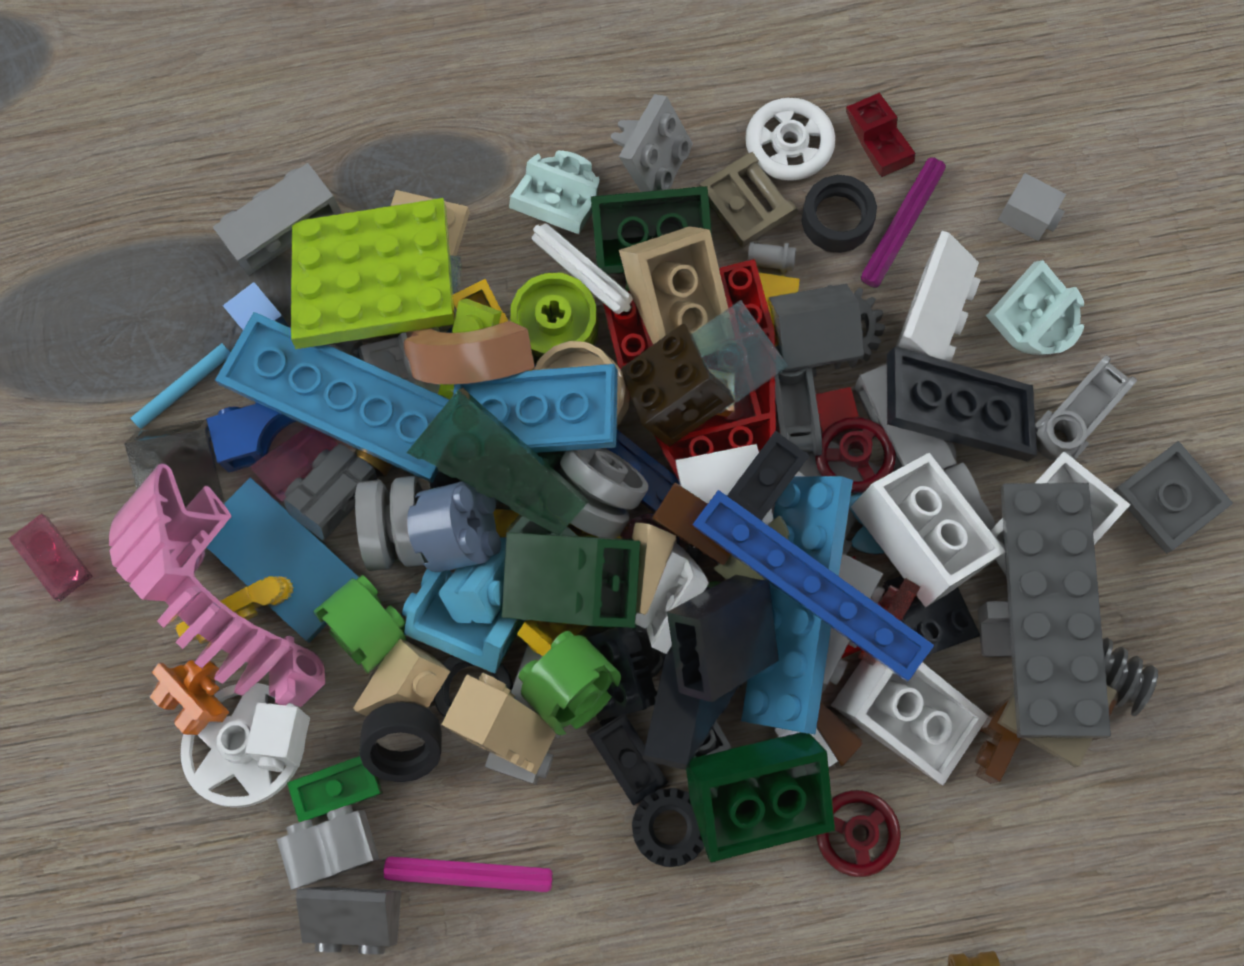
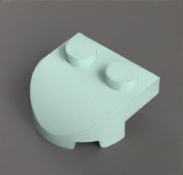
M558 150L554 157L543 159L537 154L527 162L526 174L510 196L509 208L579 234L592 214L591 196H597L600 179L592 172L591 162L578 154Z
M1041 260L1034 262L986 317L1015 349L1023 353L1032 355L1060 353L1072 347L1083 332L1084 324H1080V307L1084 306V300L1077 287L1066 288L1048 265Z

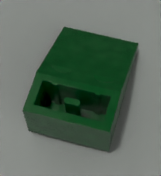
M506 532L501 617L588 626L635 628L640 541L622 538Z

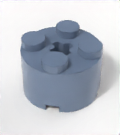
M462 481L420 491L416 494L415 498L419 499L416 505L410 506L408 510V534L415 553L422 552L428 563H423V565L428 570L444 572L482 564L488 561L492 555L499 554L501 540L496 532L493 514L496 502L489 489L481 490L479 486L471 481Z

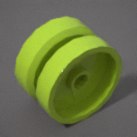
M544 273L529 279L517 290L511 303L510 321L528 329L535 365L540 357L553 346L568 341L588 342L594 346L598 341L596 303L591 291L579 279L564 273Z

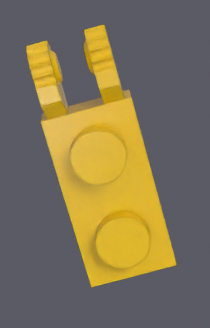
M268 576L264 577V580H259L235 592L220 602L248 621L258 614L256 608L261 605H279L284 600H288V597H292L291 594L294 593L293 583L290 582L291 579H287V577L278 576L277 578ZM183 621L177 624L175 629L179 637H181L189 626ZM197 634L192 639L198 640L200 644L208 642L200 634Z

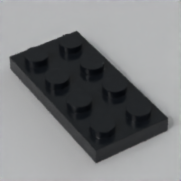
M896 346L887 353V425L1026 462L1037 456L1033 385Z

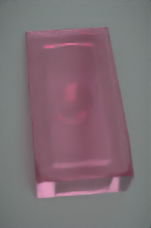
M307 426L263 456L250 468L280 501H283L286 498L285 492L289 485L296 478L301 477L304 479L313 470L312 466L316 457L325 449L331 451L337 443L329 435Z

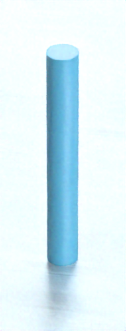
M221 343L135 413L131 420L140 429H143L222 364L231 352Z

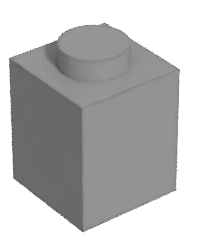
M1024 173L998 220L1039 241L1046 229L1053 232L1060 222L1065 211L1060 209L1059 206L1066 194Z

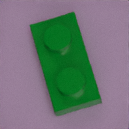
M360 756L287 782L299 822L313 820L327 815L332 810L354 805L383 794L378 777L372 775L363 766Z

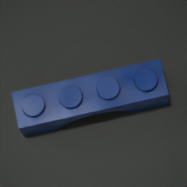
M257 402L243 408L237 406L227 407L220 410L218 415L206 418L217 463L228 473L267 462L269 448L276 435L288 425L297 422Z

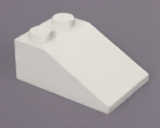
M868 653L865 654L831 704L833 708L860 729L941 785H944L989 717L923 662L911 679L906 682Z

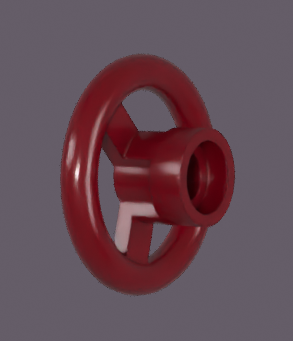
M861 417L845 418L831 424L821 435L822 455L815 456L821 476H837L830 468L828 462H845L847 465L855 467L863 481H853L851 493H864L872 483L892 473L896 462V452L884 428L878 423ZM851 429L863 430L862 432H848L842 437L839 448H828L832 439L841 432ZM874 437L880 441L884 451L882 466L876 474L868 464L872 455V440ZM851 449H859L862 451V454L855 457L850 455L849 451Z
M863 790L842 792L832 798L833 815L841 807L851 803H863L876 809L869 816L858 815L850 818L848 821L834 816L835 832L843 834L846 843L854 849L857 864L842 859L834 851L828 833L816 835L819 850L829 865L845 875L852 877L875 875L890 865L899 850L901 840L899 821L893 809L881 797ZM885 820L888 829L886 847L878 858L871 861L869 849L877 844L880 835L878 825ZM856 825H861L866 830V837L861 842L855 840L852 834L853 828Z

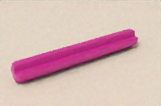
M393 856L387 857L384 864V878L392 881L548 892L552 888L553 873L549 868Z

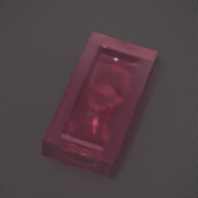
M42 513L8 538L51 597L56 601L61 602L93 577L51 520Z

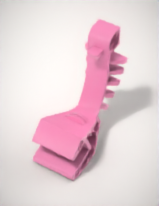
M159 464L113 518L109 533V546L112 547L109 550L112 565L117 568L116 571L125 581L131 583L129 586L142 600L165 601L169 605L157 620L163 628L178 616L189 626L176 641L182 649L197 634H200L209 641V644L196 659L195 664L203 668L221 649L229 653L217 671L215 680L223 684L247 662L248 665L237 682L234 693L243 696L269 672V695L275 697V703L285 706L291 703L302 707L325 685L323 662L311 650L295 644L294 637L286 636L283 639L237 615L213 596L196 579L194 573L203 562L205 548L232 515L209 486H204L185 508L171 468L166 464Z

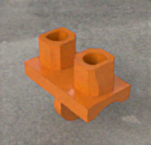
M190 660L185 665H179L175 668H168L164 663H158L152 671V674L159 682L150 698L157 706L164 710H174L179 703L182 705L183 709L174 720V725L183 734L198 735L209 722H223L230 713L214 696L219 690V686L215 683L216 680L214 679L219 669L213 662L209 661L203 668L195 664L194 660Z

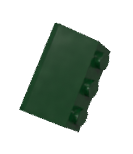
M708 186L591 196L597 266L607 275L625 273L619 253L621 249L689 226L709 229L712 237Z
M799 732L695 757L686 768L690 802L707 857L711 863L835 831L827 751L809 733Z

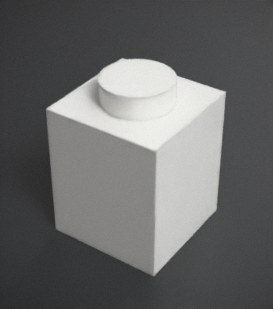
M257 703L245 753L258 761V767L261 769L282 772L284 765L299 767L310 717L298 707Z

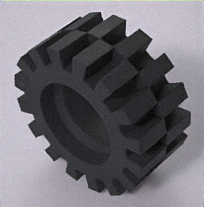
M662 788L647 795L638 805L632 821L633 838L639 851L649 861L664 867L682 866L694 860L704 849L703 840L690 802L689 792L679 790L678 788ZM667 810L679 812L687 823V833L684 839L674 845L660 842L655 836L653 829L656 817Z

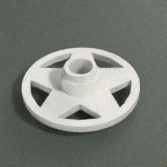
M256 683L242 696L232 716H227L223 722H209L198 734L211 750L196 772L192 758L195 735L183 734L181 763L184 774L193 789L214 804L223 807L242 808L264 802L282 790L298 769V767L286 766L272 783L271 771L259 768L258 761L245 753L256 704H268V696L275 699V697L269 695L268 685ZM235 684L221 689L214 696L222 703L224 700L239 694L234 693ZM288 703V704L286 705V706H294V707H296L295 705H293V704H291V703ZM236 777L249 793V796L226 797L211 790Z

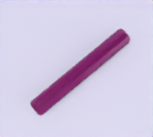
M930 157L925 162L862 272L861 281L872 288L880 286L946 168L943 161Z

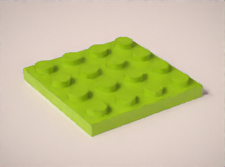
M444 198L306 219L292 225L291 340L295 349L454 325L455 315L447 210Z

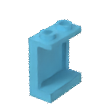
M426 569L421 581V589L417 594L412 592L404 604L402 616L406 617L404 635L495 674L525 620L502 618L501 607L500 612L492 623H476L474 620L472 623H457L452 619L439 596L440 589L453 573L450 570L432 572Z

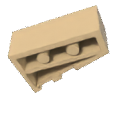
M484 673L481 674L479 680L466 675L441 725L460 738L536 775L556 733L540 715L514 699L515 695L510 693L511 690L506 688V684Z

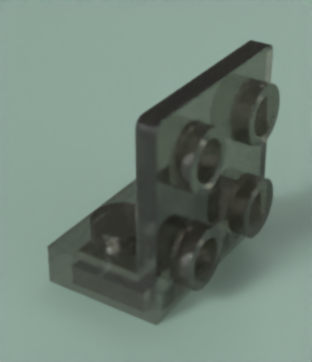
M207 419L136 431L124 443L136 488L138 489L159 464H166L173 472L185 508L204 486H209L223 503L224 496L210 446L212 439Z

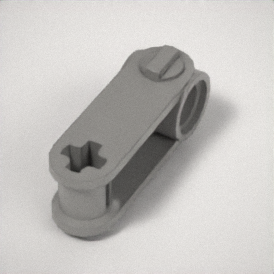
M1105 355L1054 413L1048 410L1035 424L1037 450L1049 460H1056L1063 452L1076 460L1089 445L1086 441L1087 437L1132 388L1137 379L1133 376L1128 378L1110 363L1111 358ZM1054 429L1062 431L1066 435L1068 442L1058 440L1054 434Z

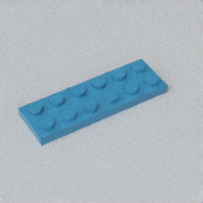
M253 312L215 379L220 386L431 483L434 481L450 450L453 401L329 345L295 349L291 340V328L256 312Z
M794 476L775 502L773 519L781 516L789 530V541L839 576L853 480L843 476ZM769 582L779 661L747 680L741 721L816 735L831 627Z

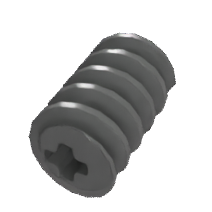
M1108 637L1103 638L1106 685L1119 693L1116 706L1120 708L1131 700L1134 702L1131 715L1137 716L1153 695L1158 679V669L1153 665L1143 668V660L1138 656L1128 659V651L1124 647H1118L1112 651L1113 641Z

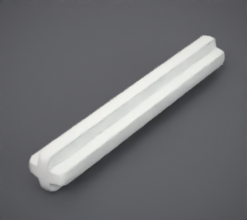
M545 223L542 226L536 225L533 228L535 232L532 236L533 242L573 277L579 279L613 312L620 314L623 311L628 312L631 306L629 304L633 300L631 294L550 225Z

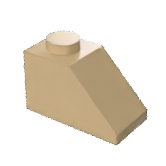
M399 639L384 657L353 709L362 715L368 716L373 710L385 704L395 702L416 703L428 708L451 671L428 651Z

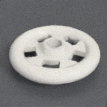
M781 98L765 104L753 115L746 130V147L748 153L753 152L759 159L757 164L767 175L787 181L801 180L818 173L829 162L835 148V132L829 117L815 104L799 98ZM794 113L807 117L809 119L807 125L804 126L799 121L791 120ZM774 117L781 124L773 132H770L764 125ZM809 135L820 136L819 149L808 148ZM793 138L796 143L790 144L785 142L784 139ZM769 142L772 143L774 150L777 152V154L771 157L762 148L763 145ZM802 155L804 163L788 165L787 157L793 158Z

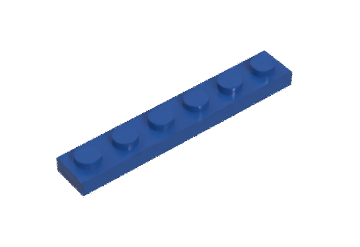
M718 490L693 523V527L906 682L911 679L934 647L931 642Z

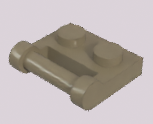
M753 152L746 154L699 184V187L708 186L709 205L742 248L779 224L787 223L798 213L794 203L786 201L763 169L757 164L759 159ZM741 176H749L772 206V211L768 213Z

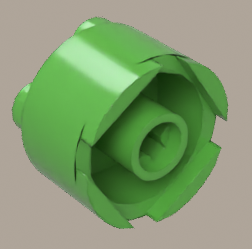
M361 575L357 580L351 578L313 612L321 623L325 621L331 628L329 634L358 666L362 664L364 671L368 674L383 661L384 657L399 639L406 641L404 635V625L406 622L391 605L385 609L381 606V601L376 596L379 594L378 591L364 575Z
M565 631L556 637L551 645V649L539 661L532 660L526 664L520 671L518 678L523 683L521 688L522 697L557 735H564L566 732L563 727L571 724L575 729H578L603 709L612 697L607 692L609 686L613 682L618 687L621 675L586 637L582 635L575 636L571 631Z

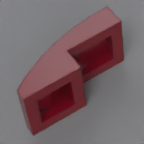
M880 92L846 107V113L868 158L881 177L915 163L916 153L898 130V117Z

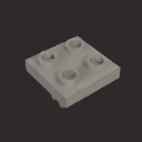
M654 94L640 120H620L618 126L623 132L611 134L613 142L624 147L619 158L641 192L670 189L674 177L683 161L689 156L693 145L668 97Z

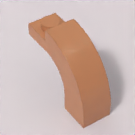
M511 321L462 333H442L431 328L406 332L407 339H404V351L410 363L412 377L422 382L434 384L477 383L508 377L535 368L528 329Z

